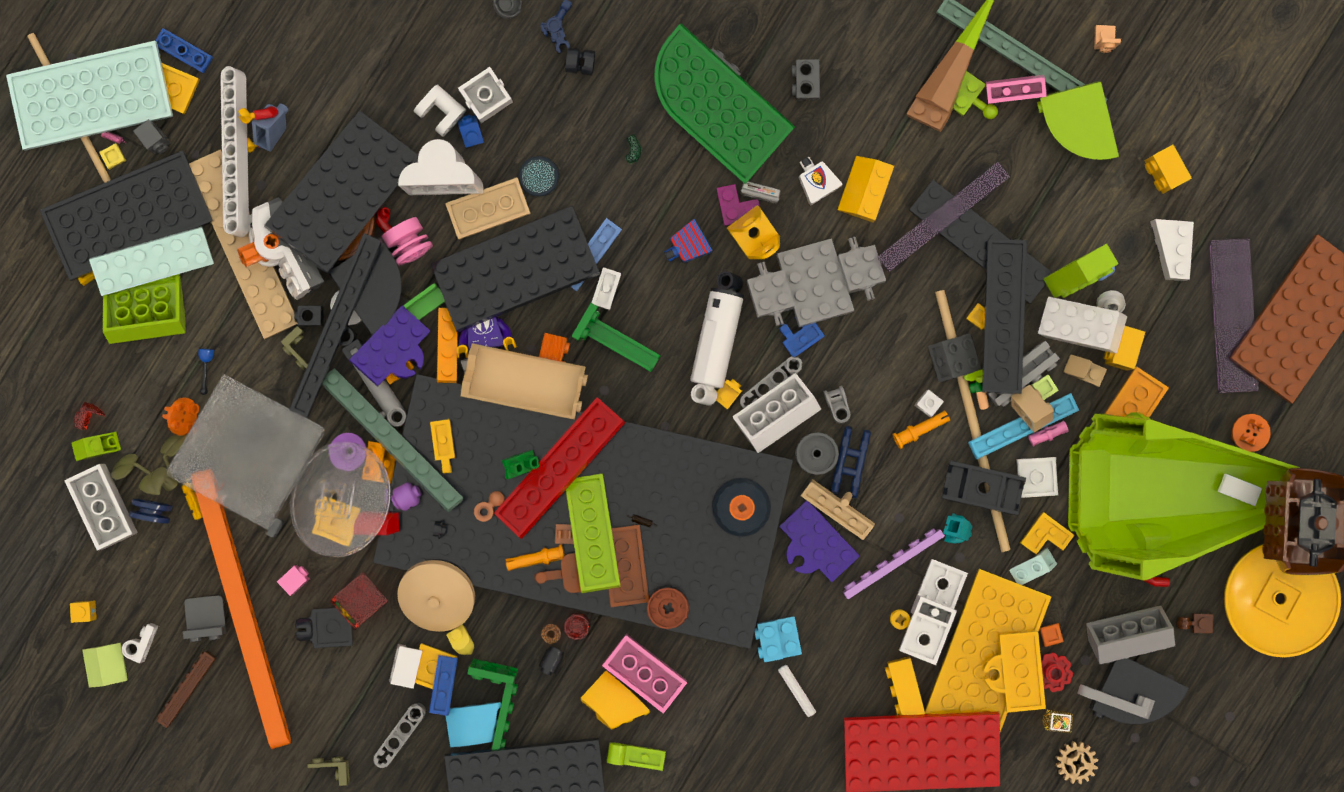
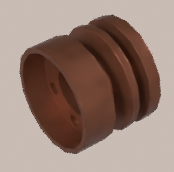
M659 589L652 594L648 601V616L653 624L660 628H676L683 624L688 617V600L677 589ZM671 603L674 611L667 614L664 605Z

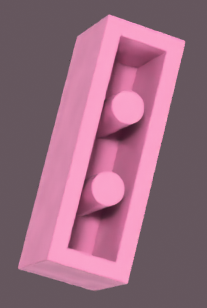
M1044 75L986 82L988 104L1047 97Z

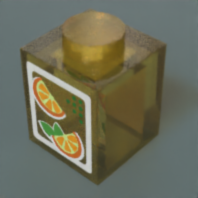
M1047 709V713L1043 715V725L1046 730L1063 733L1072 732L1073 714L1071 712Z

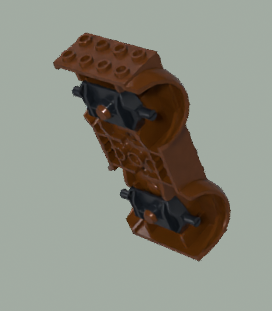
M1289 468L1282 475L1280 481H1267L1265 488L1267 498L1264 508L1266 518L1263 528L1265 538L1262 548L1264 559L1276 560L1280 570L1290 575H1324L1342 572L1344 570V476L1317 469Z

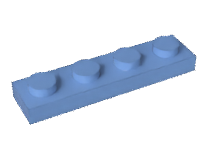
M607 218L588 243L596 265L622 231L621 228ZM584 281L571 286V288L578 291Z

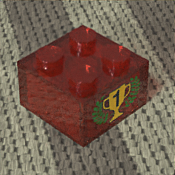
M364 572L331 599V603L355 630L388 602Z

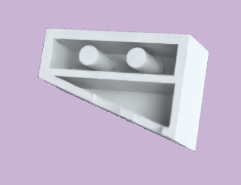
M1162 219L1150 221L1155 235V242L1158 246L1165 280H1189L1194 222Z

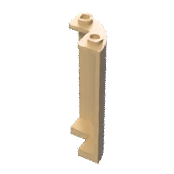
M472 343L462 382L461 396L575 420L576 412L580 413L582 401H579L582 386H586L588 375L584 374L586 368L584 366Z

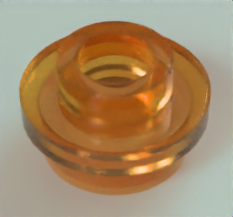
M548 624L543 628L542 638L545 642L552 644L560 639L561 631L558 626ZM548 631H554L555 636L549 637Z

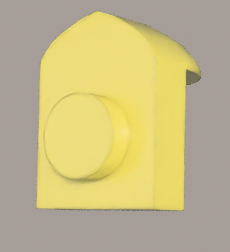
M463 624L446 634L457 653L461 655H471L473 653L474 643Z

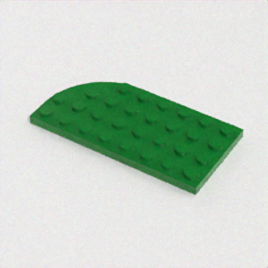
M682 23L676 27L661 47L655 64V86L664 109L681 127L746 184L792 132L795 126Z

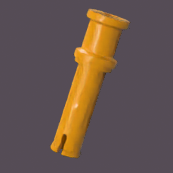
M944 410L914 427L909 425L906 430L898 434L893 433V438L899 449H902L905 444L911 441L916 442L919 436L950 422L949 416L941 419L948 415L947 412Z
M559 544V547L543 548L540 552L507 558V569L510 571L541 563L549 565L550 562L562 560L565 556L564 547L562 544Z

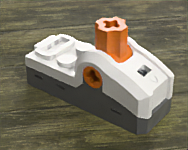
M278 197L252 209V214L249 215L248 231L250 244L238 248L237 251L245 267L255 263L268 267L279 265L280 275L283 279L286 278V286L290 294L298 300L316 292L324 280L316 265L264 227V224L283 203Z

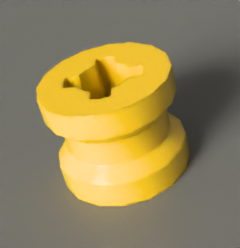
M897 609L891 613L890 622L899 630L905 629L909 625L910 616L904 610Z

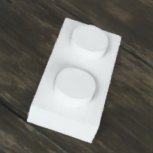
M607 268L602 269L592 300L594 305L610 310L621 273Z

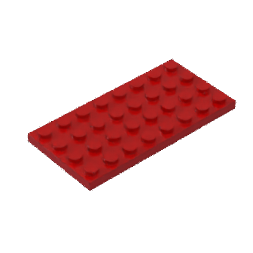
M999 711L844 718L846 792L1000 786Z

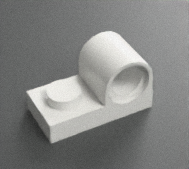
M153 623L147 624L140 632L141 640L132 639L125 642L122 646L123 655L137 663L145 662L158 625ZM131 644H134L137 647V652L135 654L132 653L129 649Z

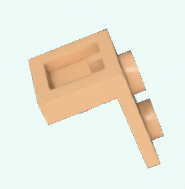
M1095 26L1094 49H1099L1102 53H1109L1121 43V39H1115V26Z

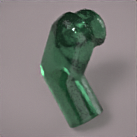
M635 134L626 138L631 147L629 154L626 155V161L631 164L639 160L642 152V147Z

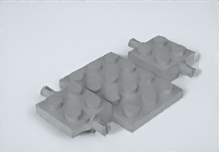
M856 237L849 238L851 250L837 256L832 239L777 253L776 256L781 271L768 272L765 262L758 263L761 275L746 281L757 317L774 316L776 326L784 324L781 313L793 309L798 327L854 312L850 293L865 290L867 301L875 299L872 288L877 284L886 282L875 245L858 247Z

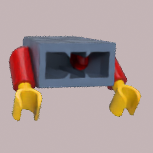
M268 104L264 109L253 110V113H249L246 108L240 109L238 112L241 116L238 117L243 123L247 124L253 119L254 142L247 138L248 152H252L257 146L271 152L286 129L285 115L288 112V108L283 104H279L277 107Z

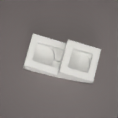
M1224 474L1218 492L1255 506L1262 488Z

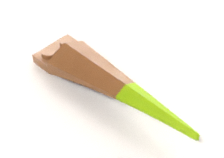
M986 0L918 92L916 99L907 112L909 118L939 132L942 131L951 116L969 62L994 0Z

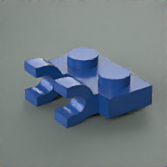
M816 323L802 326V329L795 334L791 332L787 324L779 327V330L786 338L782 343L792 357H796L824 337Z

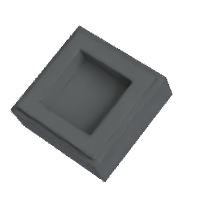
M275 517L266 535L272 538L277 537L285 520Z

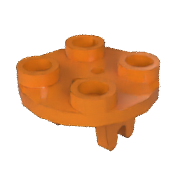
M183 397L177 399L171 407H165L164 410L168 413L163 414L162 417L167 420L168 428L172 433L176 435L191 434L195 430L197 414L200 408L193 400Z
M1245 414L1239 417L1233 424L1231 439L1241 449L1249 452L1259 451L1269 442L1271 435L1270 427L1261 416Z

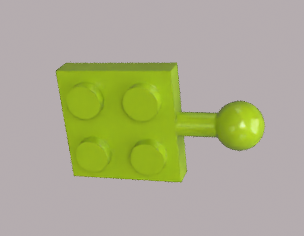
M966 71L953 110L964 116L973 104L983 111V115L987 119H994L998 114V109L995 105L985 104L977 98L986 84Z

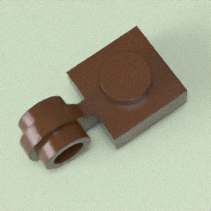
M1192 613V621H1190V617H1178L1176 625H1178V629H1190V625H1192V633H1213V614Z

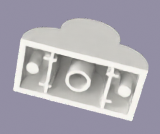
M440 139L432 140L422 147L419 152L418 163H412L405 167L400 174L398 186L408 195L483 193L481 179L465 164L463 157L450 143Z

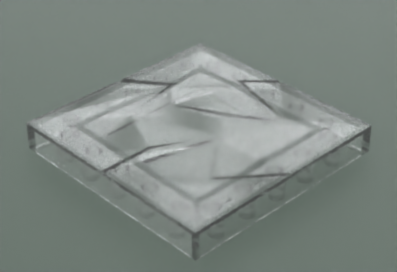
M223 374L167 468V477L268 531L326 430L324 427L290 411L285 406Z

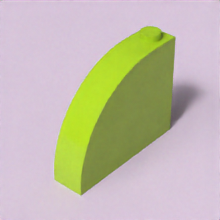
M1101 81L1046 95L1047 97H1040V101L1037 102L1039 113H1044L1051 133L1063 147L1076 155L1089 159L1102 160L1119 157Z

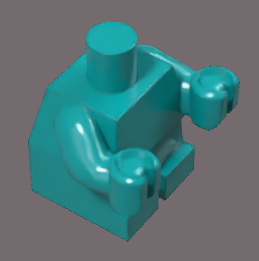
M952 513V516H948L947 526H945L943 534L946 535L944 541L954 544L962 543L964 540L968 541L972 535L971 523L963 516L956 515L955 513Z

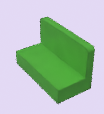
M434 283L403 306L420 321L445 303L440 288Z

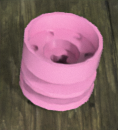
M417 217L401 222L382 235L388 248L398 247L392 253L393 257L400 256L396 259L398 265L419 259L433 247L430 241L425 242L428 239L426 234L417 236L423 229Z

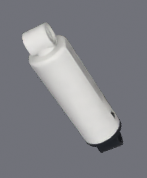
M723 271L718 275L717 286L719 288H711L690 378L691 382L697 383L691 391L693 401L704 405L714 404L717 399L715 388H723L744 299L743 294L737 293L743 286L742 278L728 271Z

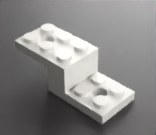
M930 560L912 606L911 613L913 615L899 651L936 665L957 610L954 608L968 573L936 560ZM942 578H945L948 582L945 589H939L937 585L938 581ZM922 634H927L930 638L929 643L926 645H921L919 642V637Z

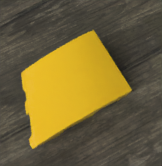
M607 671L581 697V701L596 712L597 719L611 730L623 723L633 721L634 718L650 713V710L628 688Z

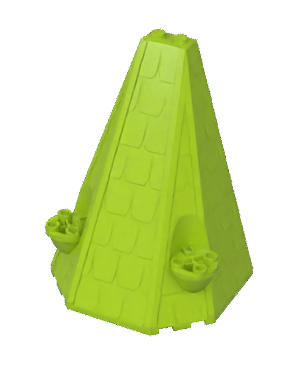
M1131 412L1126 417L1102 413L1094 414L1091 418L1093 422L1090 427L1084 428L1079 435L1080 441L1077 444H1073L1070 448L1068 526L1079 537L1077 543L1082 552L1088 554L1091 560L1089 562L1091 569L1139 580H1148L1262 530L1266 518L1264 508L1267 498L1265 493L1267 481H1280L1287 469L1300 467L1151 420L1140 412ZM1224 474L1262 488L1256 505H1250L1218 492Z

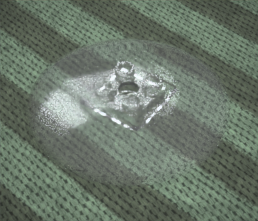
M353 442L329 444L316 451L304 463L292 487L290 514L298 537L310 550L324 556L344 557L356 553L373 540L385 521L390 503V483L383 463L370 449ZM336 493L337 499L335 502H332V496Z

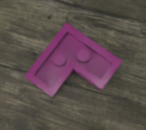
M735 184L717 188L724 226L731 225L755 206H759L758 199L739 203Z

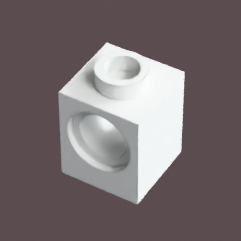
M926 390L914 406L928 417H932L944 401L930 390Z

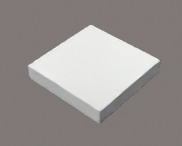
M1056 457L1016 459L1017 476L1026 477L1021 498L1058 495Z

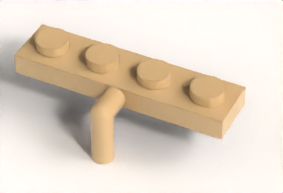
M812 479L801 494V497L862 540L865 539L875 525L874 522L849 505L852 499L851 492H846L842 499H840Z

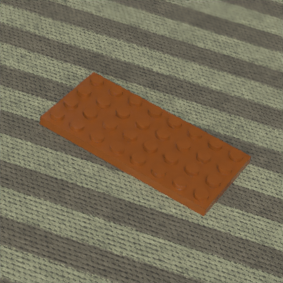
M1315 235L1229 358L1290 404L1298 397L1344 330V253L1320 235Z

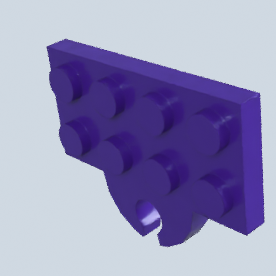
M402 305L385 326L382 325L349 361L377 387L390 374L404 379L413 377L416 373L414 370H409L406 367V363L414 361L417 368L421 370L424 356L418 345L430 333V330Z
M807 500L779 526L792 540L786 551L788 564L793 563V559L797 555L802 556L804 559V563L794 569L797 572L806 574L819 569L833 582L860 557Z

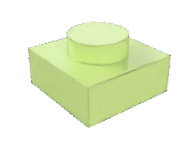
M1048 374L1031 385L1034 390L1037 389L1040 392L1043 400L1059 391Z

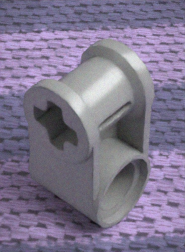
M841 385L838 389L829 392L824 391L825 400L833 420L838 424L847 422L850 418V410L843 386ZM838 410H844L846 412V418L844 420H840L836 417V412Z

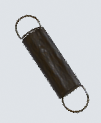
M635 514L632 516V522L649 528L653 524L652 520Z

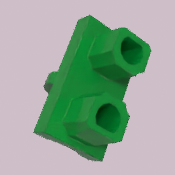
M533 450L502 460L505 468V479H511L530 472L532 469L539 468L538 457L534 456Z

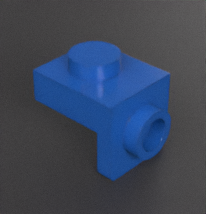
M466 115L461 120H458L459 129L466 148L484 143L476 115Z

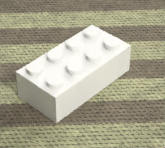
M1048 297L1038 334L1045 338L1117 354L1127 316L1114 310Z
M795 373L735 414L733 419L757 453H759L816 414L821 408L813 394Z
M98 464L64 480L97 550H103L138 533L106 464Z

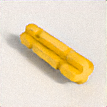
M187 483L183 485L182 490L183 493H186L185 497L190 510H193L192 515L194 519L203 518L196 492L193 491L195 490L193 484Z

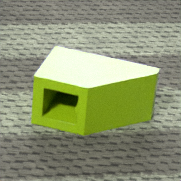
M116 432L87 437L72 442L76 461L121 450Z

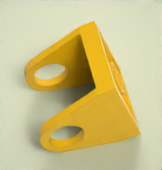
M758 205L727 227L748 259L768 258L780 247V236ZM756 227L758 229L757 235L750 237L749 230Z

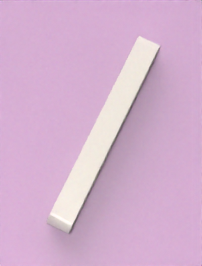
M227 66L221 72L223 227L228 234L244 237L249 231L247 124L239 119L238 116L241 115L238 111L242 108L247 109L246 75L238 69Z

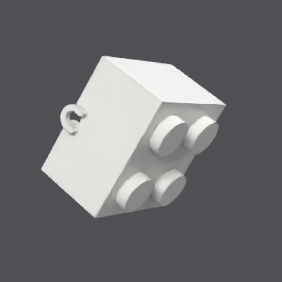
M490 67L458 88L466 100L465 103L468 108L473 110L481 123L513 103L503 87L504 83L501 79L498 80Z

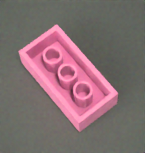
M627 633L602 665L663 714L687 684L685 678Z

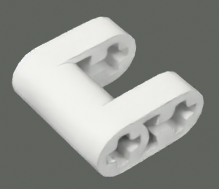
M437 84L420 101L414 112L422 118L436 105L446 114L445 118L435 129L436 132L444 137L465 114L466 109Z

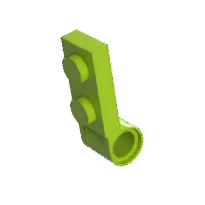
M609 743L607 763L663 771L666 751L620 743Z

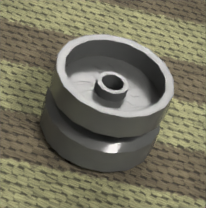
M819 432L810 433L802 437L795 449V458L799 467L805 472L814 475L825 474L832 470L839 456L838 446L835 441L827 434ZM815 450H819V453H821L819 457L814 456Z

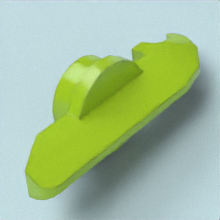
M983 369L964 375L963 379L971 382L976 380V382L982 383Z

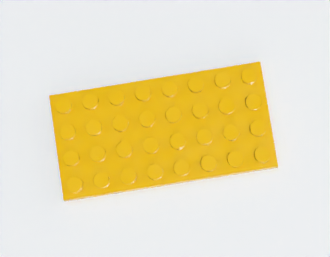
M978 569L927 703L925 713L946 714L999 711L1001 732L1008 713L1006 712L1004 693L994 691L986 684L984 678L988 677L994 680L998 677V671L992 669L989 672H984V666L992 656L1000 654L998 634L1039 631L1051 596Z

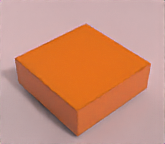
M1059 623L1040 627L1039 630L1044 647L1064 642Z

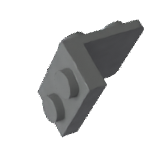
M221 595L189 598L184 601L187 630L183 631V639L195 642L201 641V637L209 636V640L220 639V635L227 633L224 600Z

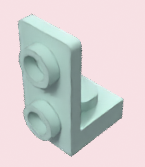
M1046 548L1035 557L1011 568L1010 573L1017 584L1023 585L1050 572L1057 563L1049 549Z

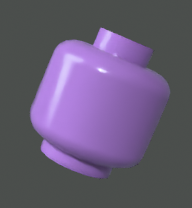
M407 482L393 490L391 500L397 509L406 511L419 504L421 491L417 485L413 486L410 482Z

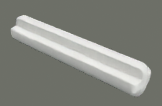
M787 665L778 669L779 673L807 717L814 715L816 710Z

